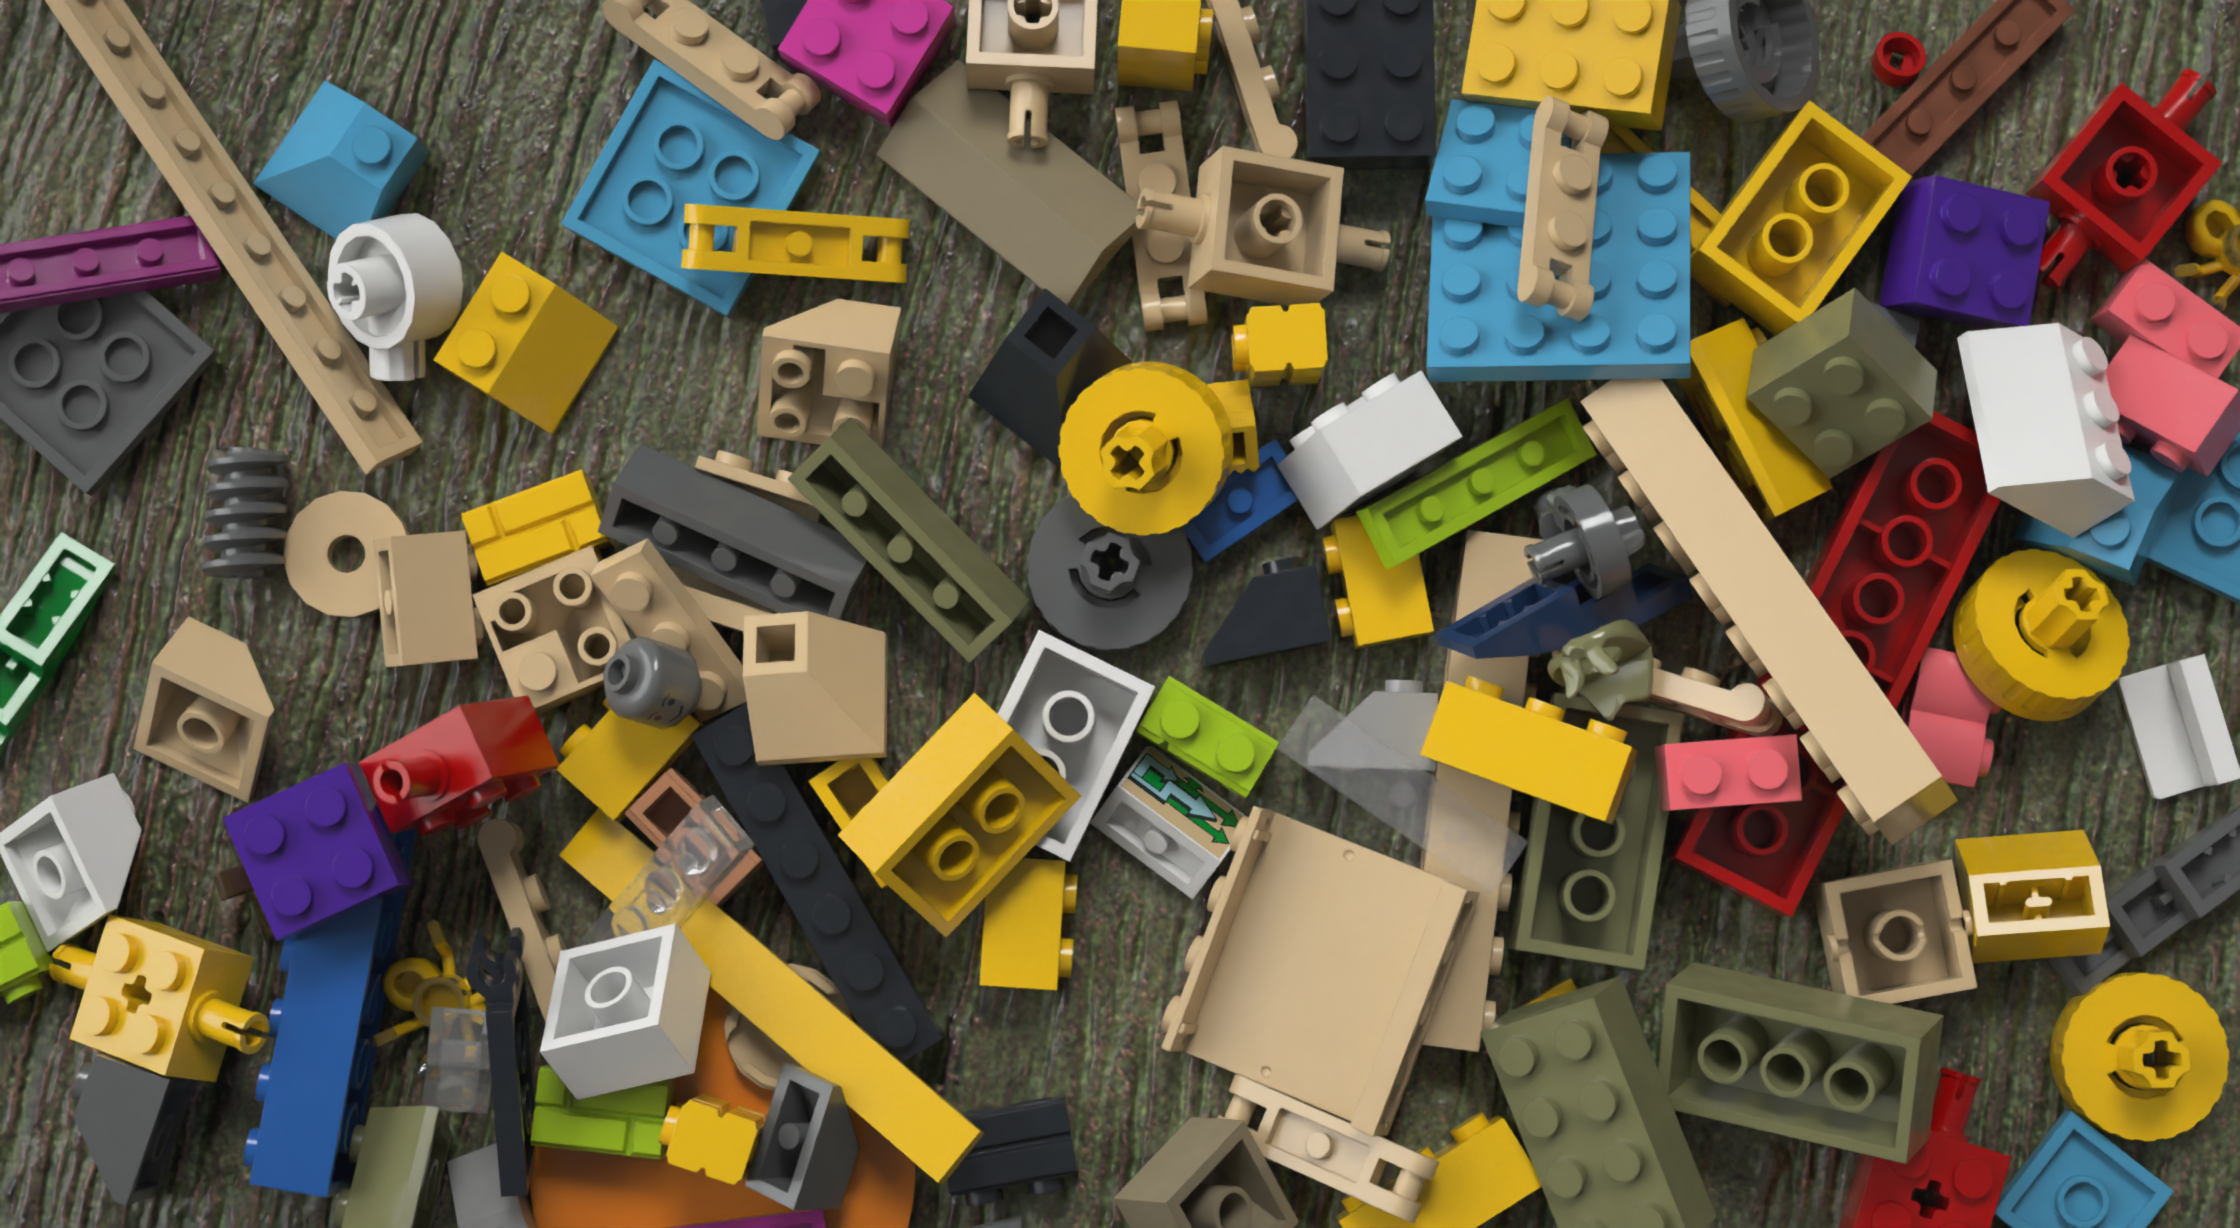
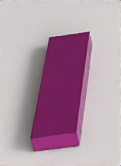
M191 216L0 244V313L216 280L220 277L221 268L217 254Z

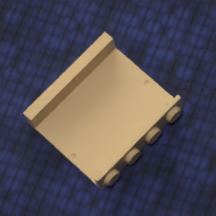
M1253 806L1250 816L1244 815L1233 832L1230 850L1235 852L1228 874L1227 876L1221 875L1210 892L1207 910L1212 912V916L1204 937L1198 935L1188 950L1184 970L1189 972V976L1181 997L1174 996L1164 1013L1161 1030L1167 1034L1161 1048L1169 1052H1186L1351 1121L1349 1127L1370 1136L1388 1135L1480 892L1280 813Z

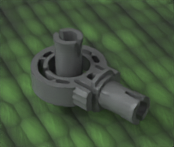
M1547 482L1530 492L1527 499V507L1533 509L1529 513L1539 522V532L1544 541L1525 546L1524 554L1527 559H1533L1527 562V565L1535 581L1540 586L1571 571L1576 573L1586 591L1595 599H1600L1630 586L1632 574L1628 556L1641 549L1646 542V538L1634 513L1627 505L1610 511L1601 495L1589 484L1576 488L1570 485L1560 487L1556 483Z

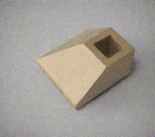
M836 299L765 327L762 334L757 436L822 445L851 417L883 450L897 360L901 308Z
M592 545L472 595L513 696L528 695L537 715L587 695L604 686L603 675L607 662L623 644L631 640L624 620L590 577L595 566L600 562Z
M809 611L744 616L743 681L755 758L759 766L887 757L888 637L885 632Z

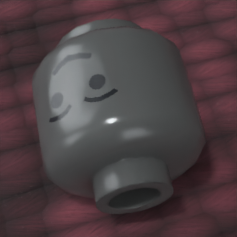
M646 637L628 640L609 659L604 670V692L608 706L619 717L659 729L670 728L680 723L695 710L702 694L701 677L696 660L690 653L684 649Z

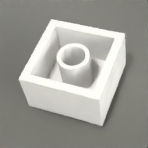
M1422 371L1417 372L1402 382L1398 380L1395 373L1388 375L1361 393L1363 396L1348 406L1342 402L1321 414L1311 422L1312 426L1290 440L1295 450L1277 466L1317 530L1417 472L1462 437Z
M676 923L560 951L540 1053L577 1100L693 1074L695 1072L711 971Z

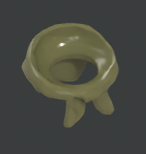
M1627 619L1611 622L1591 633L1571 639L1562 648V652L1553 657L1547 666L1552 680L1566 688L1567 698L1572 699L1578 693L1581 694L1608 721H1612L1616 717L1622 704L1645 701L1652 693L1654 664L1652 646L1639 630L1636 623Z

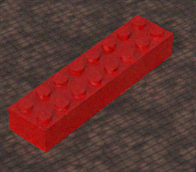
M1934 410L1932 420L1866 458L1804 581L1895 710L2001 499L1988 493L1976 432ZM1767 672L1760 678L1756 676L1753 684L1758 686L1770 698L1762 686L1763 683L1772 678L1771 674ZM1783 716L1782 725L1771 736L1797 734L1802 800L1689 809L1665 858L1778 916L1792 917L1847 808L1837 794V791L1846 786L1847 783L1842 777L1831 783L1799 739V737L1810 731L1806 724L1795 730L1787 718ZM1730 729L1725 740L1754 738L1756 736Z

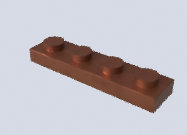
M1996 0L1860 138L1912 176L2055 32L2075 9L2065 0Z

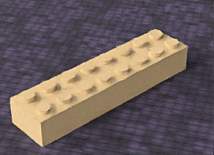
M1612 379L1580 401L1593 419L1583 426L1584 430L1617 475L1628 469L1618 476V479L1650 523L1653 525L1661 518L1663 519V522L1653 528L1687 575L1696 569L1699 571L1689 581L1722 626L1732 620L1736 625L1725 633L1758 678L1767 672L1771 674L1772 678L1763 683L1762 686L1795 730L1806 724L1810 731L1799 737V739L1831 783L1841 777L1845 780L1847 785L1838 790L1837 794L1867 835L1870 837L1880 830L1891 845H1893L1956 803L1958 799L1664 382L1661 379Z

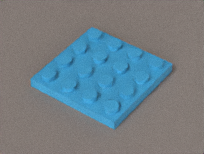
M1690 152L1600 154L1589 284L1594 288V300L1589 313L1580 322L1559 315L1555 306L1545 304L1538 308L1519 301L1517 289L1523 228L1432 216L1426 366L1428 382L1690 378Z

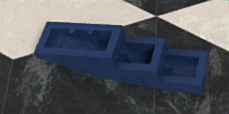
M1647 563L1631 573L1632 580L1629 587L1600 599L1593 598L1578 578L1566 585L1549 580L1546 584L1540 586L1532 577L1435 634L1439 645L1475 659L1532 656L1560 650L1571 639L1591 633L1599 627L1617 620L1627 619L1639 626L1694 597L1687 575L1651 563Z

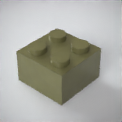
M1853 288L1754 349L1746 397L1830 479L1933 419L1937 370L1856 288Z

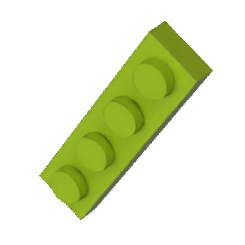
M1569 398L1380 498L1356 513L1385 569H1388L1419 554L1597 454Z

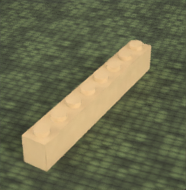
M1467 530L1461 539L1451 624L1531 579L1533 576L1527 562L1533 559L1525 557L1524 547L1544 540ZM1447 648L1442 692L1446 681L1464 687L1469 675L1504 688L1501 697L1502 701L1525 708L1529 697L1536 699V683L1526 682L1529 657L1539 658L1540 654L1475 659ZM1437 761L1436 771L1431 773L1419 869L1480 892V895L1422 1045L1479 1052L1480 1040L1482 1039L1480 1032L1495 1022L1496 1002L1486 1000L1489 975L1499 976L1502 966L1504 938L1494 936L1497 911L1507 912L1509 907L1512 874L1502 873L1505 847L1515 848L1517 844L1520 810L1510 809L1511 788Z

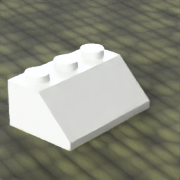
M2060 323L1967 331L1957 338L1989 494L2072 538L2077 537L2135 501L2129 477L2131 462L2122 446L2117 424L2120 416L2119 410L2111 397L2105 371L2108 367V361L2104 351L2095 340L2090 337H2082Z

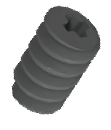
M251 447L216 448L227 454L226 456L210 460L207 463V470L224 478L225 481L209 485L206 488L205 495L224 504V506L207 511L204 514V521L222 529V532L205 537L202 546L220 554L221 558L204 562L201 565V572L218 578L276 580L265 575L266 569L284 564L285 557L268 550L267 543L286 538V531L268 524V520L270 517L287 513L288 506L270 499V492L289 487V480L271 473V468L290 462L291 455L277 450Z

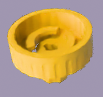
M1131 363L1105 374L1078 395V399L1070 406L1065 422L1061 427V439L1058 446L1061 460L1060 468L1063 478L1067 482L1068 490L1073 498L1079 502L1080 507L1087 514L1093 516L1097 522L1125 534L1133 533L1140 536H1148L1155 533L1162 534L1185 525L1216 498L1227 480L1232 465V428L1219 398L1197 376L1187 370L1167 363ZM1141 416H1147V417L1154 418L1153 421H1151V420H1146V419H1138V420L1129 421L1128 423H1126L1125 425H1123L1125 422H1127V421L1130 420L1131 418H1136V417H1141ZM1176 438L1178 448L1176 463L1170 472L1166 474L1173 464L1175 450L1172 440ZM1135 446L1144 453L1139 463L1130 455L1131 449Z
M2019 550L1995 561L1965 592L1954 614V645L1960 663L1970 680L1996 705L2012 714L2031 720L2058 721L2073 717L2085 710L2118 679L2122 673V668L2126 665L2128 648L2130 647L2126 618L2122 613L2118 600L2113 596L2109 587L2088 567H2084L2070 557H2065L2049 550ZM2024 594H2026L2030 600L2026 604L2021 598ZM2021 608H2022V610H2021V613H2020V615H2019V628H2020V631H2021V633H2022L2024 639L2028 642V644H2029L2033 649H2035V650H2037L2038 652L2044 654V656H2042V655L2038 654L2037 652L2033 651V650L2025 643V641L2021 638V636H2020V634H2019V632H2018V629H2017V627H2016V625H2015V615H2016V613H2017Z
M2123 972L2109 975L2088 992L2072 997L2067 1003L2053 1030L2050 1062L2052 1074L2062 1098L2070 1109L2090 1126L2109 1135L2125 1139L2155 1141L2157 1139H2169L2183 1131L2190 1130L2197 1122L2204 1119L2211 1112V1108L2218 1102L2224 1083L2227 1081L2229 1049L2227 1048L2225 1030L2219 1022L2218 1015L2198 992L2190 989L2185 983L2170 979L2168 976L2141 972ZM2143 1023L2141 1025L2129 1027L2124 1032L2119 1034L2114 1044H2110L2115 1034L2127 1025ZM2155 1050V1064H2152L2151 1067L2144 1066L2143 1054H2149ZM2115 1071V1072L2117 1073V1075L2119 1076V1078H2120L2123 1082H2125V1083H2127L2128 1085H2130L2131 1087L2141 1088V1089H2134V1088H2129V1087H2127V1086L2124 1085L2123 1083L2119 1082L2112 1072Z

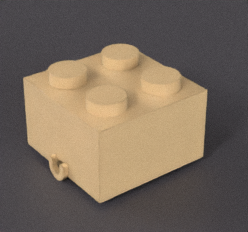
M1934 860L1811 883L1832 992L1894 1004L1977 988L1967 937L1973 935V922L1969 911L1962 910L1952 860ZM1962 917L1965 922V930L1962 925Z

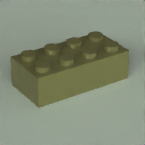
M1553 693L1547 696L1546 703L1566 710L1562 722L1586 730L1590 719L1619 728L1628 732L1624 744L1632 746L1639 752L1612 825L1532 796L1508 948L1644 970L1669 811L1660 812L1654 747L1663 744L1679 743L1684 713L1622 704L1616 717L1612 721H1608L1602 717L1585 697L1575 696L1569 699L1566 694Z
M1692 962L1666 983L1658 1071L1675 1111L1907 1164L1930 1138L1944 1015Z
M1621 976L1510 1010L1480 1032L1558 1228H1706L1717 1217Z

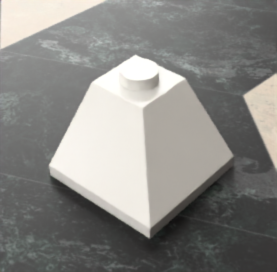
M114 773L49 796L0 832L1 857L47 952L57 949L63 943H67L118 908L142 830L135 817L133 802L122 790Z

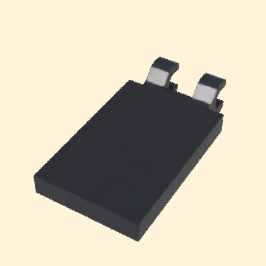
M520 927L512 928L509 944L511 948L504 953H497L488 946L486 929H478L473 944V952L470 955L466 968V978L470 987L481 994L487 1002L485 1015L501 1197L528 1195L537 1152L536 1146L531 1145L530 1141L536 1103L525 967L521 959L525 947V936ZM481 966H482L484 969H486L488 972H490V974H491L492 976L487 975V974L482 970Z

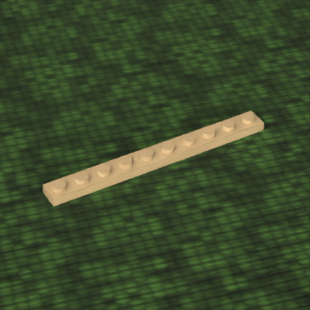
M45 0L364 473L367 475L411 455L423 441L383 382L370 377V364L124 0Z

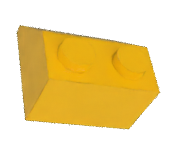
M501 251L437 353L434 361L445 370L554 435L620 328L558 285Z

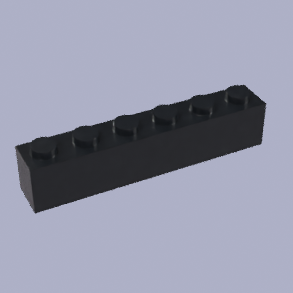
M747 703L692 734L691 737L858 1025L901 1062L906 1061L945 1037L943 1031L788 764L765 766L757 764Z

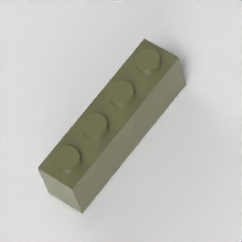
M851 417L787 478L969 663L1015 620L1030 600Z

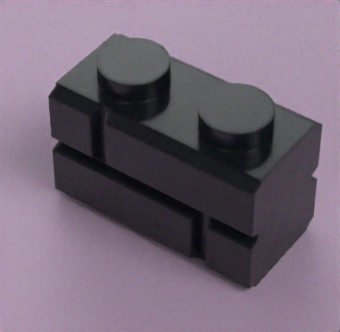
M1065 1094L961 1113L985 1133L947 1179L950 1197L965 1195L966 1206L1003 1200V1187L1028 1183L1030 1194L1068 1188L1066 1176L1078 1174V1163Z

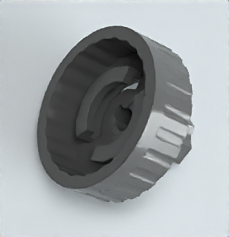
M1687 0L1685 5L1686 23L1678 26L1671 69V76L1674 80L1681 78L1685 82L1700 79L1704 91L1711 98L1713 104L1725 116L1742 123L1793 112L1802 108L1807 103L1814 91L1819 70L1818 32L1809 0Z
M1070 494L1069 497L1060 500L1052 507V510L1039 523L1036 533L1033 534L1030 552L1027 557V577L1032 598L1046 623L1068 642L1096 652L1117 653L1130 651L1158 638L1180 615L1188 598L1193 576L1192 551L1183 527H1176L1166 533H1155L1148 536L1118 532L1114 528L1097 522L1093 516L1087 514L1080 507L1079 502ZM1110 549H1116L1120 551V563L1123 565L1121 572H1114L1110 581L1102 580L1098 566L1101 557H1106ZM1069 569H1078L1079 575H1080V579H1081V582L1083 583V585L1086 587V589H1087L1089 592H1091L1092 594L1096 595V596L1099 597V598L1116 599V598L1124 597L1126 594H1128V593H1129L1130 591H1132L1133 589H1134L1135 591H1133L1131 594H1129V595H1128L1127 597H1125L1124 599H1119V600H1115V601L1099 600V599L1095 598L1094 596L1090 595L1089 593H1087V591H1086V590L1084 589V587L1081 585V583H1080V581H1079V577H1078L1077 570H1069Z

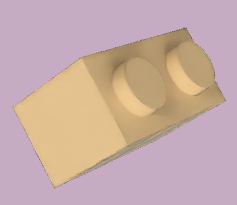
M466 530L392 536L373 540L385 667L477 659V645H481L483 642L484 625L478 608L473 607L471 582H474L477 578L478 564L473 546L467 544Z

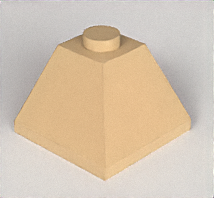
M188 616L151 664L133 749L248 803L255 792L273 719L274 707L247 644Z

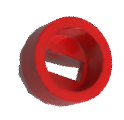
M1889 33L1879 41L1872 54L1871 72L1879 83H1884L1897 89L1902 88L1913 82L1926 62L1925 49L1918 39L1908 33ZM1892 52L1902 55L1898 69L1889 65Z

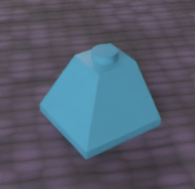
M324 80L253 184L334 239H337L338 235L352 224L385 218L428 157L430 151L416 136L365 102Z
M2122 445L2131 462L2129 477L2135 499L2133 503L2075 538L2024 512L2013 539L2041 551L2049 550L2065 557H2070L2090 570L2135 586L2183 473L2173 471L2164 466L2150 454Z

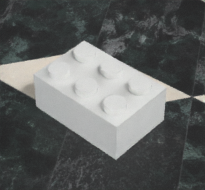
M1041 630L1038 631L998 715L1082 796L1036 844V846L1071 862L1155 691V686Z

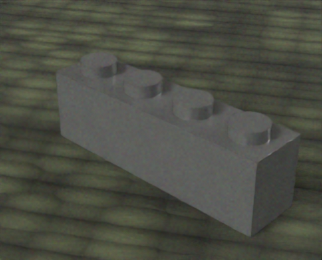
M642 444L638 446L614 481L598 529L599 533L630 547L648 538L666 563L779 613L809 611L843 620L857 595L869 563L840 532Z

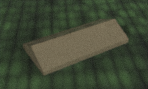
M956 60L911 97L876 155L1042 291L1045 288L1071 307L1138 229L1136 226V216L1138 214L1144 215L1145 211H1137L1138 202L1049 131H1047L1048 144L1046 146L1031 148V123L1027 122L1025 124L1024 148L1008 144L1010 100L997 90L967 89L966 65L960 60Z

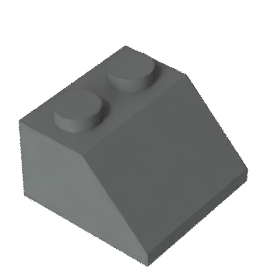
M103 1053L95 1055L92 1063L85 1062L77 1075L72 1091V1099L79 1101L73 1118L113 1201L127 1206L158 1195L197 1080L164 1076L113 1055Z

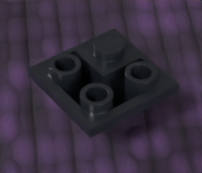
M1045 288L1005 338L968 395V398L1061 470L1058 448L1061 439L1060 431L1070 406L1078 399V395L1085 388L1092 385L1093 382L1112 370L1133 362L1094 325Z

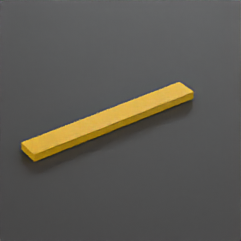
M598 808L560 853L559 856L643 929L650 930L676 923L711 971L710 987L805 1069L841 1086L846 1104L937 1183L943 1185L985 1134L720 906H715L691 881L622 822L613 821Z

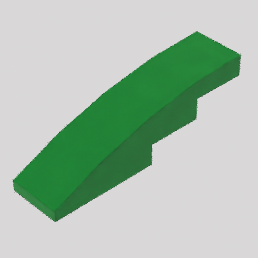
M60 532L0 614V755L51 680L116 569L113 562Z

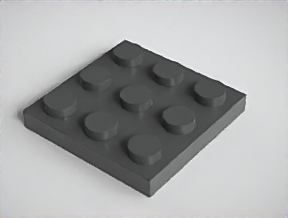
M72 226L65 234L81 231ZM148 290L0 313V419L85 494L93 496L214 361L219 353Z

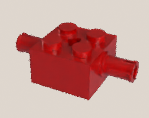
M2183 69L2177 81L2155 108L2121 82L2099 101L2026 191L2025 194L2028 197L2050 201L2049 213L2059 223L2057 229L2044 243L2038 275L2040 272L2043 273L2054 259L2056 261L2040 281L2043 285L2053 290H2059L2065 278L2090 248L2096 250L2123 273L2141 263L2222 164L2219 159L2184 132L2206 104L2217 94L2215 87L2207 80L2202 87H2198L2189 99L2187 98L2188 93L2202 78L2201 74L2191 69ZM2120 168L2129 174L2125 181V189L2120 187L2115 181L2117 178L2116 171Z
M528 695L459 705L359 762L390 833L418 829L421 837L439 832L452 824L456 830L486 819L492 814L488 806L489 804L502 797L506 803L512 802L535 792L542 787L538 777L560 766Z
M1941 1067V1075L1934 1095L1929 1140L1907 1164L1860 1153L1838 1228L1991 1227L2012 1157L1968 1143L1970 1136L1963 1135L1978 1085L1981 1084L1982 1079ZM1928 1186V1190L1934 1193V1200L1931 1205H1923L1920 1208L1919 1203L1911 1200L1914 1188L1926 1189Z

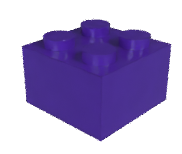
M1937 175L1910 180L1899 194L1880 306L1982 330L2029 326L2050 201Z
M342 763L222 818L276 940H289L299 937L413 885L360 765Z

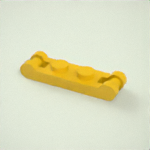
M700 204L684 205V223L690 224L689 247L688 249H682L681 268L906 283L908 264H901L903 239H909V219ZM715 226L733 227L732 252L714 251ZM863 236L878 237L876 262L862 261Z

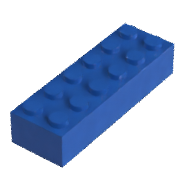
M418 829L391 834L408 875H410ZM407 887L299 937L284 941L280 958V971L288 973L284 999H275L269 1016L270 1029L268 1036L276 1038L271 1064L264 1063L262 1065L256 1087V1101L264 1103L260 1128H252L250 1130L244 1151V1166L252 1168L249 1184L326 1198L338 1194L342 1187L351 1189L356 1164L349 1162L350 1143L356 1125L364 1124L378 1048L374 1035L381 1032L387 1000L383 992L382 980L385 971L394 962Z

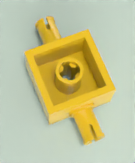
M112 914L108 915L97 953L67 942L58 946L52 954L53 958L70 963L71 968L67 969L57 964L49 963L51 978L59 983H66L85 990L70 1035L71 1040L164 1076L216 1082L227 1045L249 1055L259 1051L267 1040L247 1032L246 1029L248 1030L249 1027L269 1033L268 1018L262 1013L252 1012L239 1007L253 965L254 957L161 923Z

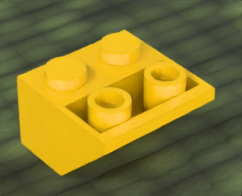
M2084 830L1954 840L1963 910L1969 911L1973 922V935L1967 936L1972 963L2101 954L2110 923L2101 865Z

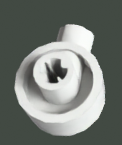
M418 213L399 214L352 224L338 235L330 252L327 282L329 300L347 330L357 341L369 347L370 377L377 380L410 381L415 380V377H424L426 372L425 340L438 337L450 329L461 309L463 274L458 256L450 239L434 221Z

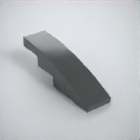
M2240 805L2204 827L2105 895L2110 928L2101 954L2046 958L2073 997L2085 994L2129 960L2142 957L2186 923L2202 918L2240 889Z

